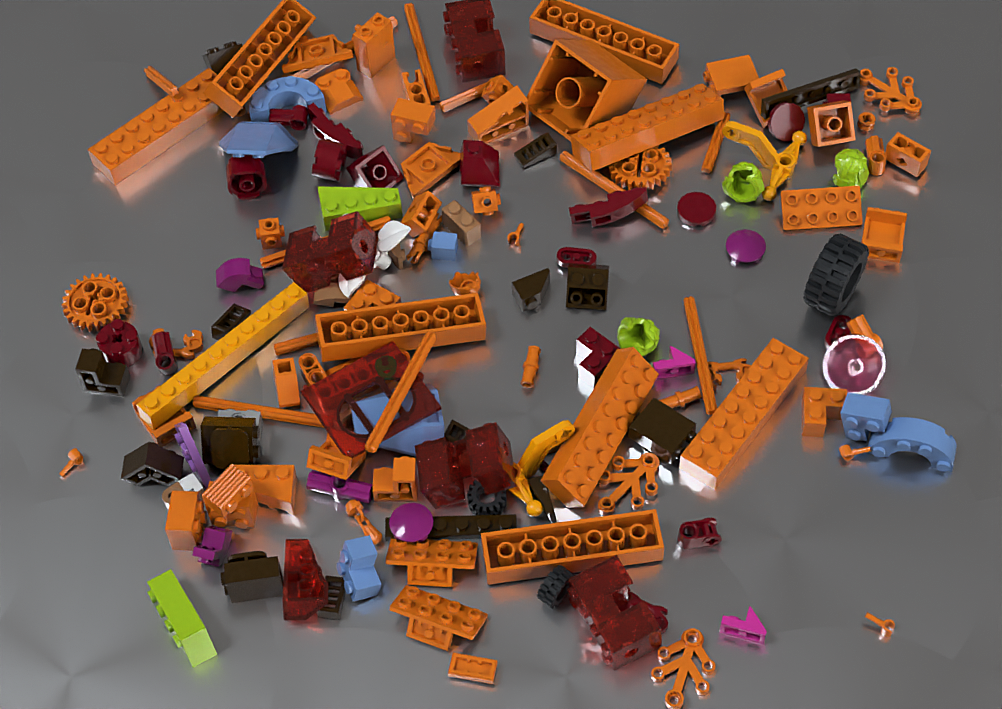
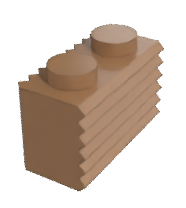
M456 200L442 208L443 225L448 227L450 232L458 234V239L466 247L481 238V224Z

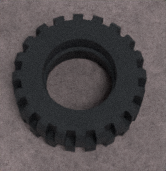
M841 233L834 234L828 243L825 244L810 272L803 296L805 303L830 316L838 315L850 300L860 281L868 260L867 257L869 256L868 247Z

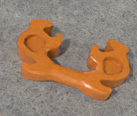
M158 328V329L153 330V334H152V335H154L155 333H158V332H162V331L165 332V331H164V329H162V328ZM192 330L193 336L191 337L185 334L183 342L186 347L182 349L173 348L174 356L195 359V353L202 351L204 347L202 332ZM150 337L149 344L151 349L153 350V354L155 357L152 338Z
M740 358L732 362L723 363L709 361L708 366L713 390L716 391L717 388L715 383H718L720 386L722 384V376L717 374L719 371H738L736 373V382L738 383L751 366L746 364L747 359Z

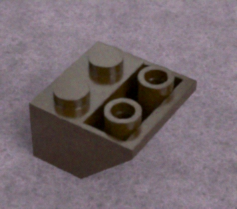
M232 41L223 44L224 48L222 49L214 47L206 50V54L202 56L207 67L218 75L243 46L242 43Z
M569 263L566 307L606 310L609 266Z

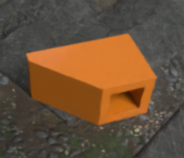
M293 357L272 360L279 408L300 405L297 374Z

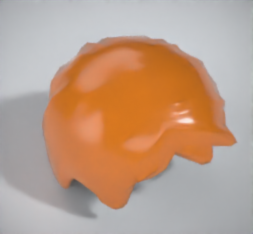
M472 271L469 275L456 272L453 279L449 280V285L454 295L478 293L481 288L479 272L474 273Z

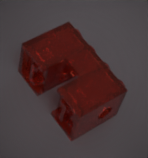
M461 0L445 3L446 11H443V19L446 23L444 24V32L450 38L452 50H455L454 58L457 64L455 65L456 75L460 76L461 82L465 83L492 78L500 74L506 75L505 49L499 29L494 30L493 18H495L490 0Z
M358 211L332 219L329 236L326 238L320 237L316 232L317 227L315 225L289 233L282 270L306 293L330 286L331 276L338 273L346 281L373 273L378 235Z
M496 422L486 423L481 427L467 430L466 438L449 443L446 437L415 445L420 492L435 509L466 501L463 483L465 478H477L484 487L486 495L517 487L511 444Z
M617 555L569 578L570 588L567 589L570 595L569 601L573 609H578L586 624H589V629L594 638L597 637V642L602 650L601 656L606 665L610 664L614 671L662 646L661 627L645 601L622 612L619 610V607L627 604L634 597L632 594L628 595V592L631 591L629 586L633 584V581Z

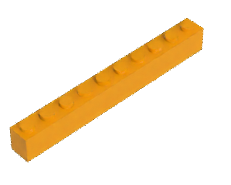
M296 283L290 284L136 404L140 418L153 430L157 429L182 407L190 403L195 395H200L309 308L308 294Z

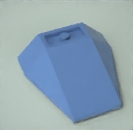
M252 121L239 122L219 141V146L227 154H232V157H244V155L251 154L252 158H264L266 155L282 151L291 152L299 144L281 123Z
M430 383L412 384L411 387L414 391L409 390L401 404L406 414H409L413 407V395L411 392H415L417 403L413 414L409 417L410 420L408 422L403 421L388 429L379 448L420 458L443 457L444 421L438 390ZM384 392L354 402L373 429L389 401L387 397L390 396H386ZM351 409L355 435L369 436V433ZM398 412L396 413L391 425L401 420V416ZM356 438V442L366 444L368 440Z

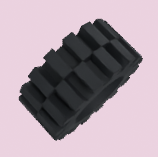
M488 476L487 480H484L483 477H480V482L474 480L473 485L470 484L469 490H467L470 511L473 510L474 515L478 513L479 515H498L497 512L501 514L507 502L505 487L503 488V483H498L496 478L491 481V477ZM485 492L495 495V500L490 503H482L478 498L480 494Z
M558 565L543 580L544 583L540 585V589L537 592L538 599L550 608H556L567 597V594L571 592L576 576L562 565Z

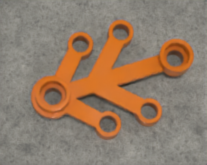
M889 67L887 69L886 77L889 79L890 86L873 77L869 69L865 68L860 71V85L868 86L871 84L883 91L865 90L864 99L867 102L881 100L879 108L882 111L904 109L908 114H915L921 109V100L914 97L912 88L914 79L912 77L905 76L902 79L901 85L905 88V96L899 90L897 68ZM890 99H896L899 102H891Z
M644 453L639 459H624L622 456H615L612 459L614 470L620 471L623 468L636 469L629 473H610L607 470L604 471L602 476L605 475L608 478H600V484L623 483L609 497H603L599 500L598 512L603 516L612 515L615 512V503L630 488L632 489L631 507L634 510H641L644 506V498L641 496L639 479L645 473L647 481L645 493L649 496L657 494L658 484L655 482L654 471L659 467V458L653 453ZM619 461L622 464L616 465L615 462ZM653 486L655 489L649 490L648 487ZM634 501H640L641 504L636 505ZM603 503H609L611 505L604 506Z
M695 628L685 630L680 641L667 647L662 646L657 652L658 660L667 662L672 654L685 649L682 657L661 667H654L651 671V679L659 683L664 680L665 675L678 670L673 689L669 690L665 695V705L669 709H680L683 705L684 696L682 689L687 672L696 684L695 691L698 695L704 696L709 692V683L703 679L692 661L693 652L701 661V670L705 675H712L716 665L714 661L709 659L702 647L704 643L703 634ZM694 638L696 642L691 643L688 639ZM666 652L668 653V656L663 657L660 655V653ZM711 665L712 669L707 670L704 666ZM660 672L662 676L656 677L654 673ZM704 685L707 689L700 690L698 686ZM671 699H676V700L678 701V703H677V704H671V703H670V700H671Z

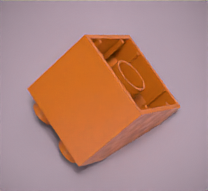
M555 39L526 98L528 99V107L531 113L571 142L572 134L595 126L597 123L608 121L615 116L628 113L632 109L647 79L593 40Z

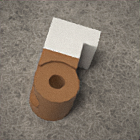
M191 473L168 487L162 493L163 502L166 508L169 509L172 491L198 492L200 499L203 500L201 494L204 492V488L194 473Z

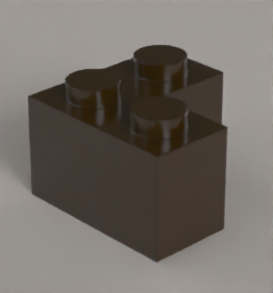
M82 348L75 371L83 391L124 397L130 379L127 365L119 362L108 363L102 351L94 348Z
M147 442L124 456L121 479L137 486L152 479L169 487L181 480L184 457L176 454L175 451L160 447L157 443Z

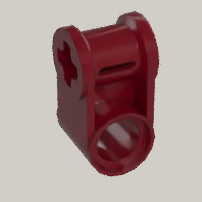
M711 517L682 523L677 537L679 546L684 549L719 544L722 539L716 529V519ZM684 534H690L692 537H687Z

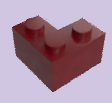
M589 327L577 339L576 353L584 358L579 363L578 378L594 389L615 351L621 348L592 327Z

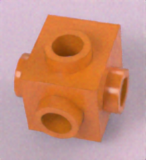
M500 74L486 82L481 97L490 104L514 86Z
M491 186L480 187L479 191L471 192L475 214L482 213L485 216L492 215L494 211H498V205H501L500 193L496 194L495 189H491ZM489 199V202L484 203V200Z
M278 217L259 220V228H256L257 240H261L263 250L283 247L282 237H285L284 225H280Z

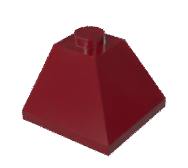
M463 140L460 150L461 185L499 188V151L483 141Z
M384 145L359 157L346 167L351 178L359 187L391 188L404 178Z

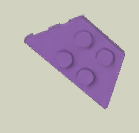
M180 422L174 425L177 431L174 436L179 446H181V452L186 462L189 464L192 472L197 473L206 490L209 481H211L187 425Z

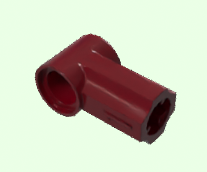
M296 105L292 109H270L269 122L281 123L282 126H290L298 131L306 128L308 109L305 106Z
M163 331L155 333L151 338L156 357V366L162 374L171 375L177 370V362L174 357L170 333ZM171 360L168 367H162L164 361Z

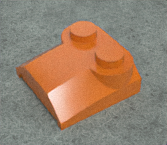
M346 69L334 70L317 78L314 83L322 91L326 110L330 115L364 100L352 81L350 72Z

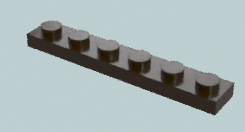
M855 68L763 98L761 101V116L764 119L770 118L771 110L783 102L794 103L799 107H803L826 99L827 94L845 93L857 89L860 83V71Z
M516 514L433 516V527L427 539H481V533L517 528ZM385 517L386 541L395 539L389 525L390 517Z

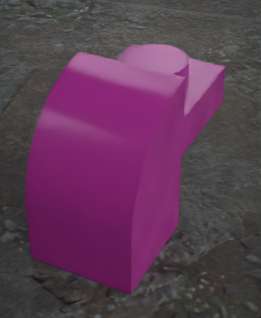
M230 259L216 270V285L218 288L235 292L242 284L261 289L264 286L263 269L250 265V259Z
M213 525L205 527L202 544L194 547L192 556L199 557L198 562L219 567L223 563L229 549L233 530Z

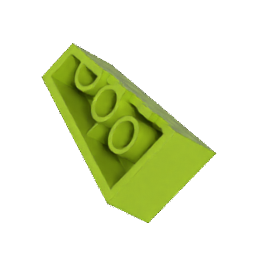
M317 186L325 231L333 230L338 219L348 213L358 218L359 225L385 216H389L391 220L403 218L398 188Z
M170 569L147 581L150 587V591L147 593L152 603H158L155 607L160 617L166 618L164 623L169 633L174 632L175 635L172 637L177 647H182L192 667L216 656V650L206 627L173 571Z

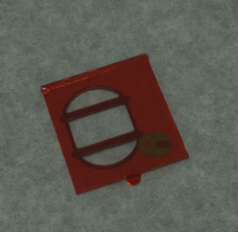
M394 341L310 386L303 385V390L300 391L341 453L352 459L366 451L365 444L374 429L352 397L378 384L386 397L390 399L393 393L384 381L393 380L399 382L409 364ZM420 371L409 389L413 395V403L410 410L406 412L402 405L400 406L398 413L401 417L392 421L381 443L442 409L424 384V375ZM345 402L349 404L368 434L354 433L342 424L340 411Z

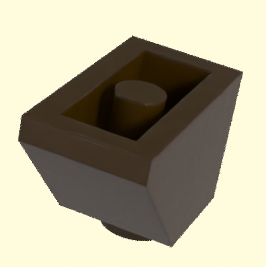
M549 268L512 282V295L522 312L541 305L550 283Z

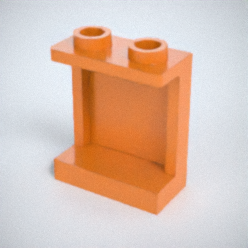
M750 55L706 63L705 71H703L704 82H707L708 88L719 96L744 91V87L749 82L759 78Z
M783 69L753 80L744 87L763 129L768 127V120L770 118L764 119L761 116L762 99L788 91L783 81V78L786 76Z
M867 208L861 242L869 249V256L867 258L900 263L907 213L880 208Z
M153 391L139 396L132 402L135 414L154 442L160 447L176 440L174 434L177 431L174 425L183 422L187 425L189 431L196 428L193 416L184 407L157 429L153 430L140 418L136 404Z
M330 428L327 432L326 441L320 447L312 445L309 448L306 467L347 480L366 459L367 451L365 450V444L356 442V438L347 435L345 432Z

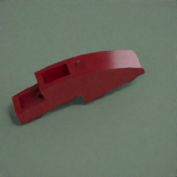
M314 102L307 106L313 134L319 140L326 139L347 144L345 154L347 157L358 159L363 156V145L353 137L349 128H345L342 123L335 125L331 119L329 120L326 117L324 110L318 108Z
M635 187L627 191H614L607 194L608 201H596L592 204H578L574 207H569L572 224L591 221L592 227L619 220L631 214L648 201L646 187Z

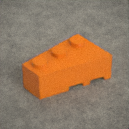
M516 85L467 120L468 133L473 140L483 141L488 144L528 126V99Z
M234 465L251 477L258 503L268 505L272 509L278 508L294 515L297 485L294 465Z

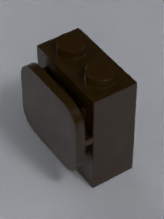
M653 398L629 426L628 438L641 445L645 453L655 454L659 458V462L671 464L675 458H680V455L685 450L684 447L688 443L690 444L697 435L695 433L696 423L658 399Z
M204 417L200 425L202 461L204 464H212L217 468L227 469L231 464L254 465L256 459L260 458V445H257L260 429L259 426H256V418Z
M252 551L230 555L227 558L228 563H224V572H221V583L224 586L225 595H229L232 603L285 596L283 574L278 556L267 557V554L263 551Z

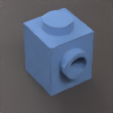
M434 231L433 238L428 241V251H431L432 259L456 260L458 234Z

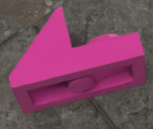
M672 346L669 348V360L662 359L653 362V368L659 374L656 380L695 374V359Z
M749 606L746 621L736 616L723 615L719 631L722 634L763 645L767 632L751 606Z

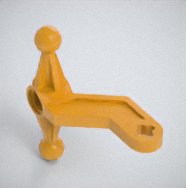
M734 121L726 122L722 129V133L726 138L748 146L763 167L772 170L769 186L764 187L765 190L762 192V197L766 201L774 200L777 196L776 189L793 175L794 167L798 161L799 148L807 141L806 133L796 131L792 135L793 142L783 152L778 154L762 131Z
M563 420L534 437L518 464L499 451L500 444L495 439H489L484 443L483 450L486 454L493 456L498 476L503 481L505 488L527 504L526 511L530 516H539L543 511V505L540 501L533 499L527 479L536 474L549 450L566 441L574 434L575 428L569 420Z

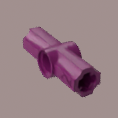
M314 470L309 473L306 487L308 490L330 494L337 500L356 499L357 501L369 504L373 497V484L353 479L344 480Z

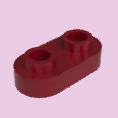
M563 247L557 252V263L564 268H568L569 263L596 265L597 262L596 253L590 249Z
M838 315L834 318L824 341V345L829 351L839 352L844 349L851 334L846 324L851 320L849 316Z

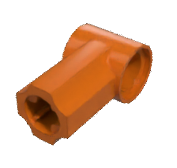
M878 135L871 136L865 140L868 160L867 167L871 175L879 176L885 171L887 155L884 152L882 138H879Z
M863 314L846 323L856 341L855 348L861 358L866 359L883 349L882 340L877 334L872 332Z

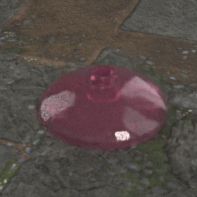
M851 334L836 340L827 350L823 360L824 376L832 388L847 389V393L861 395L871 393L880 385L887 367L885 354L878 343L860 334ZM860 365L861 369L856 372L854 370L855 366Z

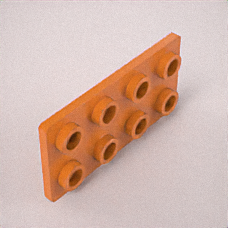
M860 186L783 190L780 192L783 230L858 226L863 224Z
M391 539L386 556V564L407 565V585L452 587L453 568H475L478 543L468 540L460 542L447 539H426L422 542H405Z
M409 585L402 589L389 609L392 612L409 617L407 637L446 651L451 647L453 634L473 640L488 617L487 613L479 609L470 608L457 601H451L437 594Z

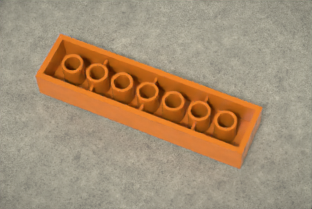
M282 0L215 77L203 94L234 118L317 17L296 0Z
M542 0L529 17L531 34L552 42L555 39L593 40L645 78L663 84L679 59L680 44L565 0Z
M207 68L179 87L178 94L174 96L167 95L88 148L92 164L116 185L222 113L224 110L203 94L217 74L210 68Z
M703 83L697 84L692 88L679 91L674 95L664 97L659 101L646 104L636 110H630L628 113L615 116L608 121L597 123L595 126L572 134L573 155L589 170L595 171L725 119L724 100Z
M478 293L315 314L316 334L322 362L386 354L397 350H414L418 348L427 331L436 334V341L432 347L485 340L486 322Z
M772 338L680 455L679 469L716 490L805 374L809 358Z
M634 347L617 349L573 423L575 428L574 434L562 442L540 480L567 508L584 507L659 375Z
M656 509L481 533L488 585L547 577L558 565H562L571 573L661 561L664 556V544Z

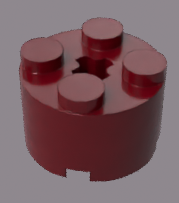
M326 139L319 140L314 155L316 157L315 164L313 163L312 176L340 182L342 171H340L341 166H345L347 159L345 155L347 144Z
M244 155V157H231L229 159V163L226 166V177L230 194L233 193L242 200H250L260 196V193L263 190L265 191L267 187L265 166L260 158Z
M114 319L96 335L98 348L103 352L106 362H119L130 367L140 359L142 345L138 332L132 324L121 319Z

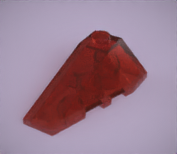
M286 539L282 601L284 621L307 620L328 604L329 585L327 580L324 579L322 569L315 559V554L308 539Z

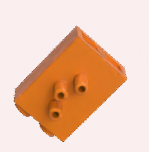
M378 12L364 25L357 24L355 26L356 32L352 34L357 70L369 78L376 75L395 57L392 21Z

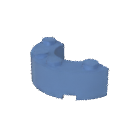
M288 76L269 80L251 98L249 104L251 121L269 122V113L272 108L281 109L286 106L303 105L308 109L307 106L313 102L326 113L325 98L317 85L304 78Z
M897 417L893 418L892 422H888L885 433L878 431L870 433L868 447L870 446L871 452L867 453L876 457L888 458L892 453L898 451L915 452L926 457L930 461L932 468L953 472L957 444L954 437L945 434V429L937 424L917 418Z

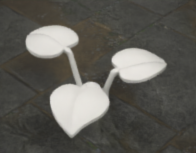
M348 213L338 219L332 230V240L336 244H344L351 236L369 251L368 258L370 262L357 261L356 264L348 263L341 270L338 282L340 290L346 297L350 298L364 281L367 275L366 266L373 268L377 266L381 270H385L390 266L392 259L388 255V251L392 250L410 232L411 228L394 220L387 222L378 234L380 241L377 245L379 248L371 249L353 234L359 227V220L355 215Z

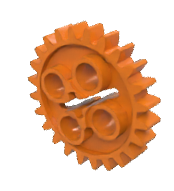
M659 145L609 165L611 179H615L616 184L621 183L622 188L628 186V190L635 187H646V189L650 187L653 190L655 184L661 186V181L666 182V177H670V171H672L669 152H665L664 147L659 149ZM640 155H642L641 176L638 177Z
M92 273L91 278H87L84 275L83 281L76 279L77 285L70 284L71 290H65L66 296L62 297L64 303L61 305L68 322L72 323L74 328L79 326L81 331L87 327L89 332L93 328H96L97 332H99L101 326H106L114 319H121L120 314H126L124 308H128L127 301H129L126 288L123 287L122 282H118L116 277L111 279L110 274L103 278L102 273L98 277H95L94 273Z

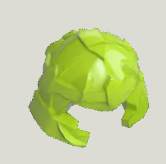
M843 149L835 157L837 174H833V177L830 178L839 187H862L869 175L867 158L858 149Z
M744 161L733 165L728 177L725 176L722 182L724 193L736 202L748 203L756 201L757 197L765 190L761 171L753 163Z
M625 317L617 330L620 348L634 347L643 357L654 351L659 342L660 330L649 319Z

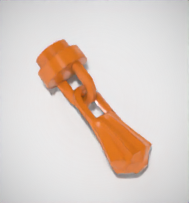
M356 499L350 500L345 505L346 513L349 517L354 516L365 536L370 535L373 544H379L382 540V534L364 516L362 512L363 505ZM364 520L367 523L365 526L362 524Z

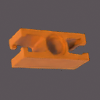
M420 69L415 70L416 80L412 83L408 81L409 72H403L402 82L407 100L431 105Z

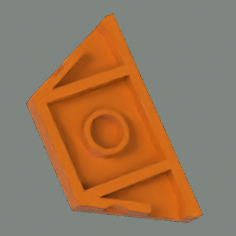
M331 34L297 42L293 47V51L288 55L289 61L287 64L282 65L283 73H289L306 68L310 69L315 66L328 65L333 62L354 58L351 49L345 48V44Z
M428 142L400 163L412 198L414 199L428 190L460 165V153L452 151L451 147L439 146L438 144Z

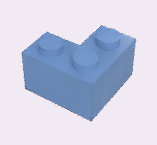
M847 393L840 412L846 438L855 441H867L870 431L885 433L892 414L890 399Z
M370 535L345 541L343 549L340 551L337 571L340 576L342 575L345 581V591L347 594H350L353 602L378 596L381 587L380 579L374 567L378 553Z

